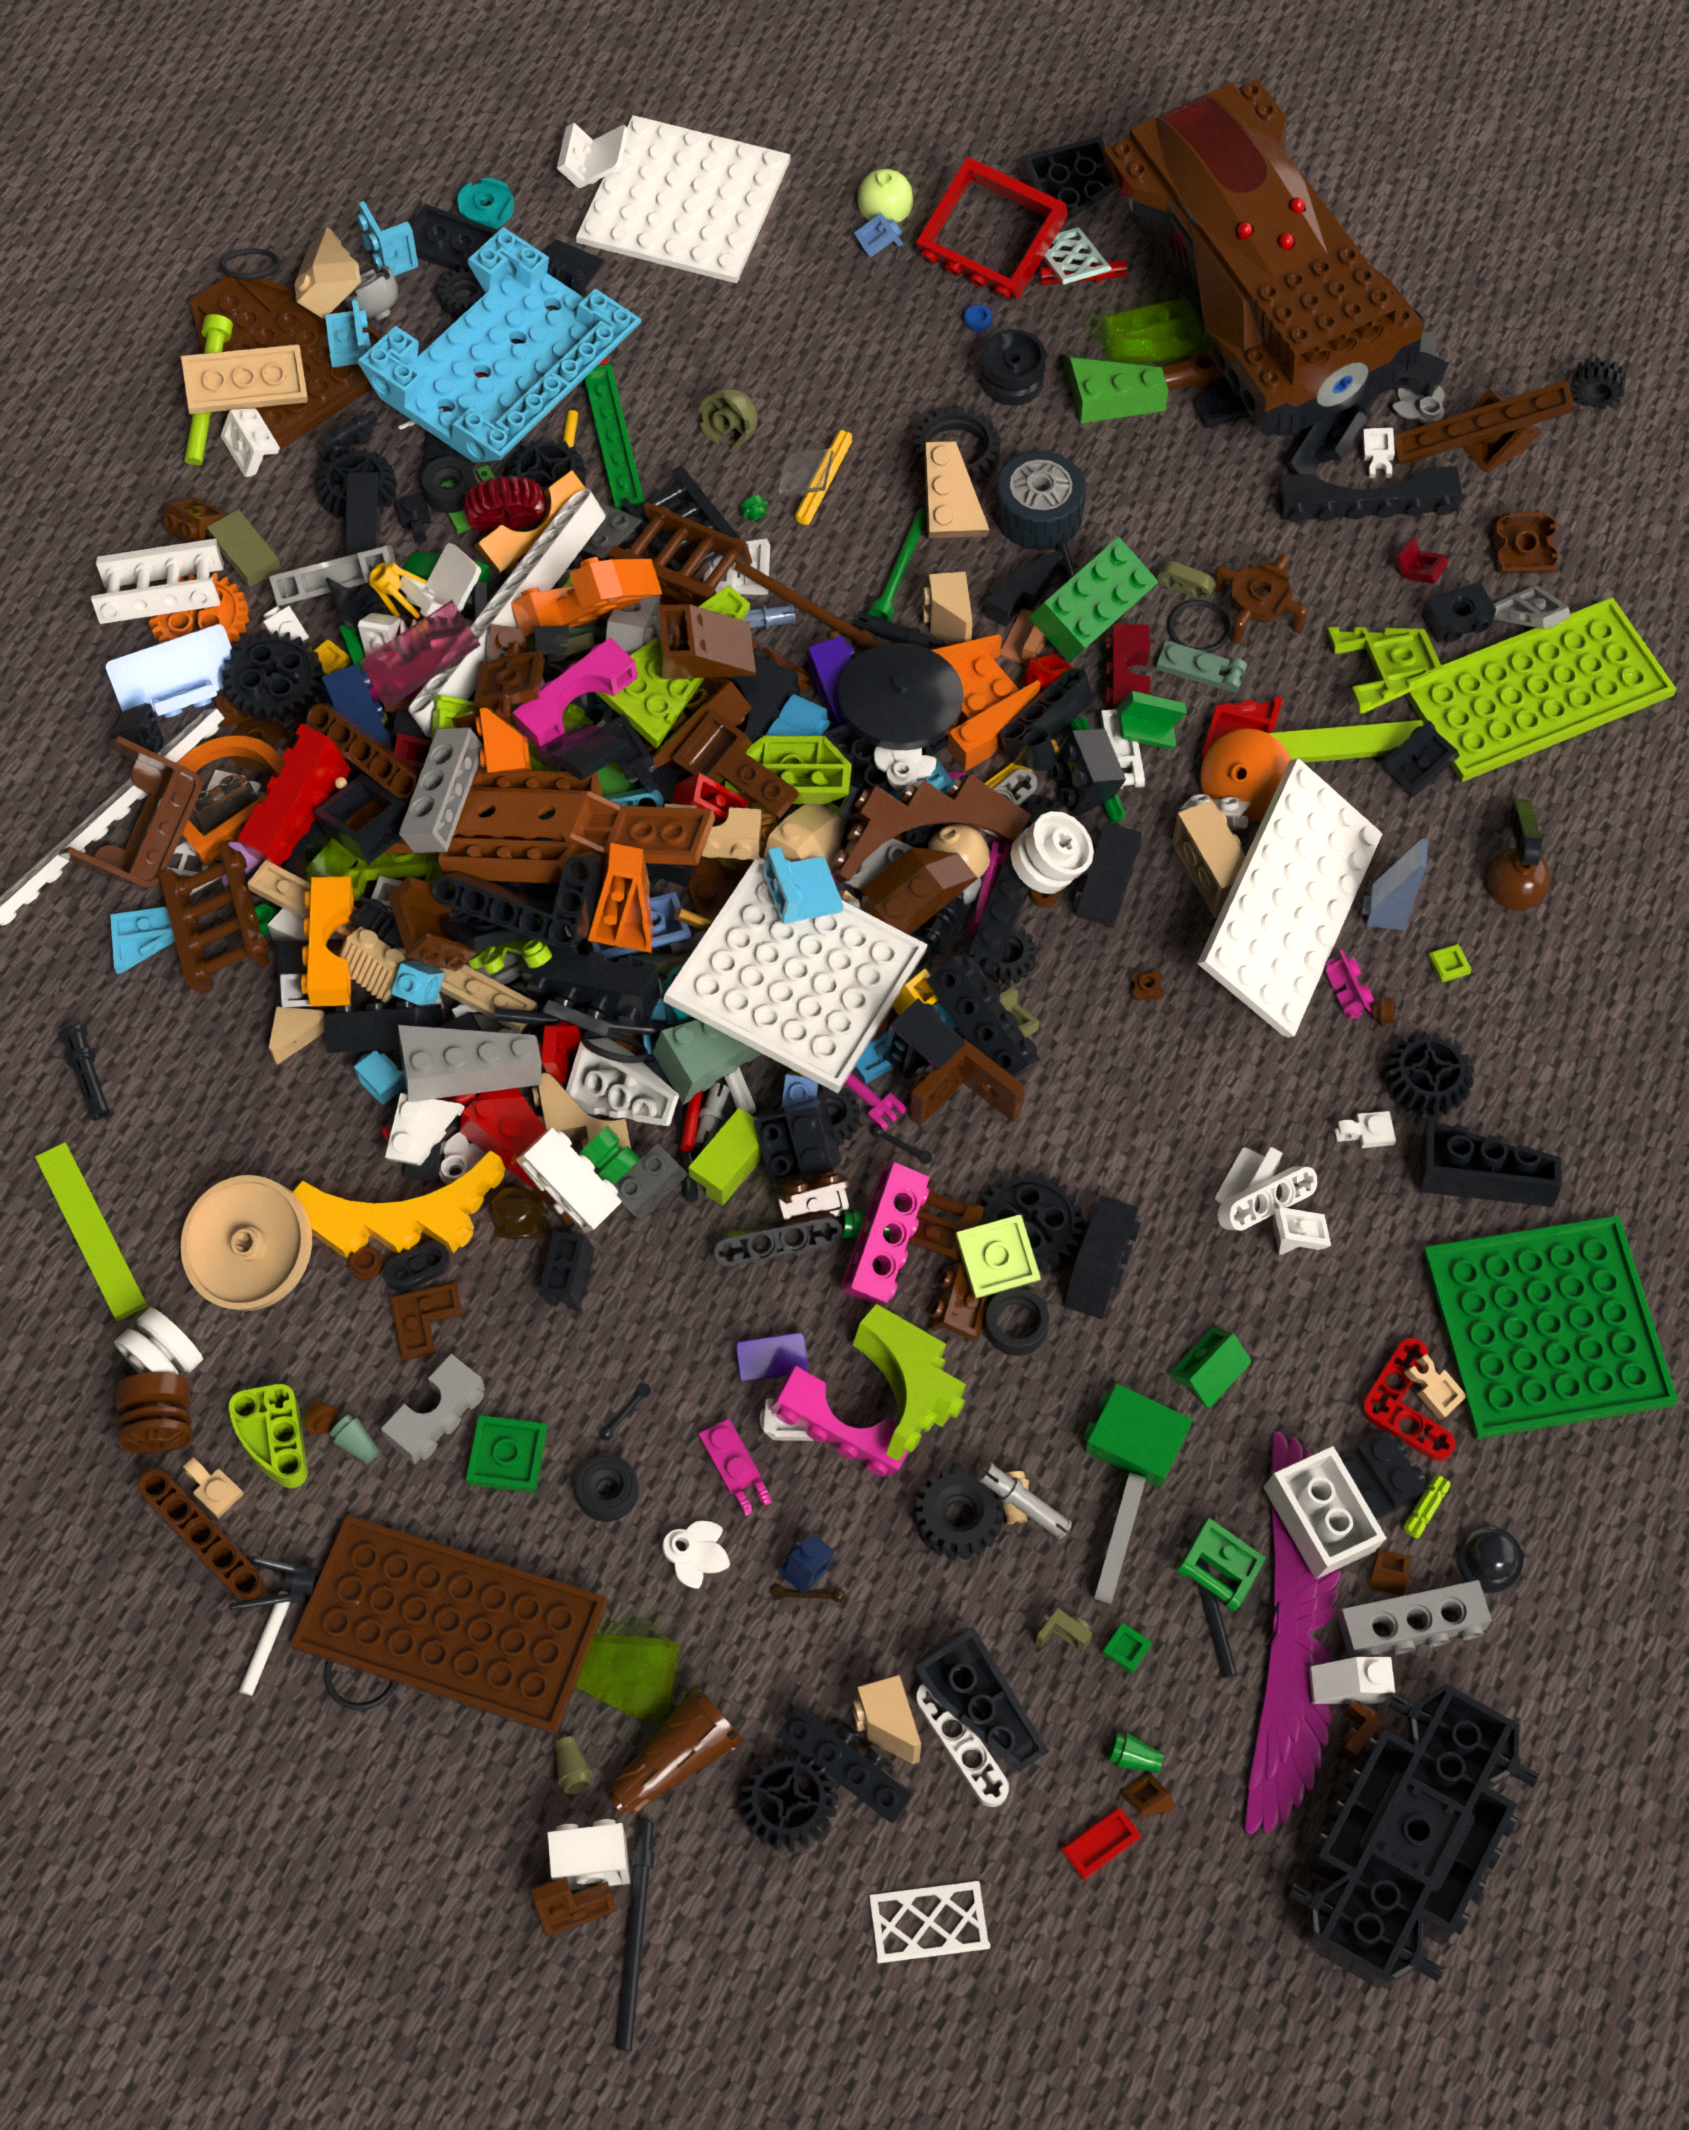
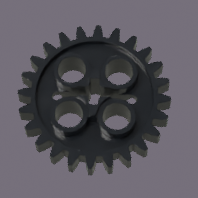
M277 630L274 631L272 638H268L266 633L262 632L260 640H256L252 635L249 636V645L240 641V652L230 651L232 660L224 661L226 670H222L224 680L222 684L228 701L233 702L236 711L242 709L244 717L254 713L255 721L257 722L263 715L267 717L268 723L272 722L274 716H278L280 721L284 722L285 714L289 713L293 718H296V709L299 708L306 712L305 702H316L314 693L319 694L318 690L321 678L323 677V668L317 651H312L310 643L303 645L300 636L292 641L290 632H287L283 638H279Z
M1026 1171L1025 1179L1020 1180L1019 1176L1014 1172L1012 1174V1182L1009 1183L1005 1178L1001 1177L999 1182L1000 1189L990 1185V1196H981L983 1216L975 1227L1021 1214L1023 1222L1028 1223L1025 1225L1029 1241L1038 1245L1037 1248L1032 1249L1037 1268L1039 1267L1042 1274L1046 1275L1049 1264L1058 1270L1060 1259L1069 1262L1071 1257L1069 1251L1077 1252L1079 1245L1077 1241L1082 1240L1083 1231L1080 1228H1083L1084 1218L1078 1217L1081 1215L1082 1206H1073L1076 1202L1075 1194L1065 1196L1068 1187L1066 1184L1059 1188L1055 1187L1056 1177L1051 1178L1047 1183L1044 1182L1043 1172L1039 1173L1037 1179H1032L1030 1171ZM1031 1198L1035 1200L1036 1204L1025 1205L1021 1200ZM1054 1219L1060 1222L1061 1225L1051 1227L1046 1224V1221Z

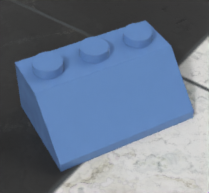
M676 892L650 898L653 920L652 949L690 939L691 932L688 924L674 919L676 910L679 907L682 908ZM588 941L590 951L602 953L608 961L625 957L628 954L632 955L643 952Z

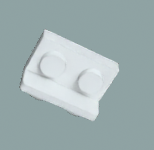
M233 409L229 411L220 436L244 477L253 476L258 471L263 455L278 454L280 447L257 409Z

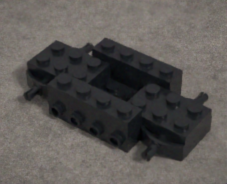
M1448 1684L1441 1686L1420 1702L1415 1701L1414 1704L1398 1696L1396 1693L1393 1694L1387 1707L1403 1714L1409 1720V1742L1386 1729L1383 1730L1379 1739L1371 1736L1362 1753V1756L1366 1757L1367 1761L1362 1770L1355 1767L1345 1786L1351 1790L1346 1801L1344 1802L1339 1799L1329 1819L1334 1821L1329 1834L1322 1831L1312 1849L1318 1855L1310 1870L1334 1884L1324 1891H1317L1314 1894L1295 1882L1288 1897L1302 1903L1310 1910V1945L1313 1946L1312 1951L1377 1989L1388 1987L1412 1970L1421 1972L1435 1982L1439 1980L1444 1968L1424 1957L1426 1953L1422 1951L1423 1935L1442 1946L1451 1938L1454 1932L1461 1935L1470 1918V1915L1465 1912L1470 1900L1477 1902L1487 1882L1481 1880L1486 1868L1488 1867L1493 1870L1503 1850L1498 1848L1497 1845L1502 1835L1509 1838L1518 1821V1818L1513 1815L1518 1804L1491 1788L1508 1778V1776L1511 1778L1515 1777L1533 1788L1540 1776L1539 1773L1520 1764L1522 1759L1519 1758V1724ZM1413 1822L1422 1824L1427 1830L1426 1839L1423 1841L1412 1839L1407 1831L1408 1825Z

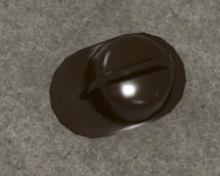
M512 1186L499 1192L495 1199L492 1200V1217L495 1227L493 1234L506 1239H539L553 1234L547 1218L548 1212L545 1210L544 1204L535 1193V1190Z

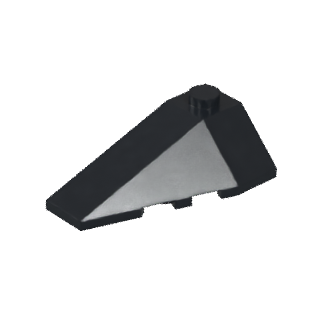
M974 1627L959 1629L935 1645L913 1666L931 1697L1019 1772L1049 1752Z

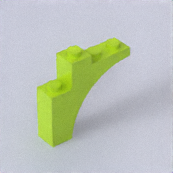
M876 1304L860 1322L852 1346L864 1353L880 1369L893 1390L898 1406L899 1419L898 1427L894 1431L886 1455L899 1461L906 1451L911 1453L914 1451L921 1439L922 1434L920 1433L922 1430L928 1432L934 1423L943 1427L951 1416L957 1418L966 1400L962 1399L966 1384L942 1371L946 1362L942 1358L946 1347L944 1342Z

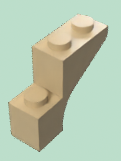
M541 1073V1085L532 1087L535 1107L542 1106L543 1116L537 1117L546 1130L553 1128L555 1131L560 1130L570 1141L582 1140L584 1148L608 1125L618 1135V1146L620 1148L628 1146L631 1149L626 1119L607 1121L589 1116L550 1074Z

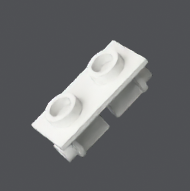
M1198 794L1192 796L1180 808V811L1213 800L1217 809H1221L1224 812L1228 828L1233 831H1240L1247 827L1248 818L1243 816V812L1251 805V802L1239 801L1235 797L1216 799L1210 798L1206 794Z

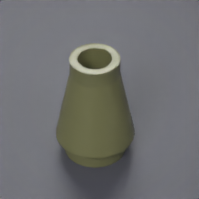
M568 1736L557 1740L554 1746L556 1749L559 1787L563 1788L564 1793L568 1795L586 1791L592 1786L591 1778L593 1777V1772L577 1746L575 1738Z

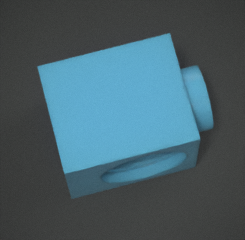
M419 961L401 963L391 994L419 1006L436 1003L446 972Z

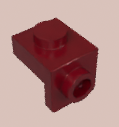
M1408 538L1396 556V562L1402 577L1411 581L1435 584L1448 564L1445 554L1419 551L1416 540L1413 538Z

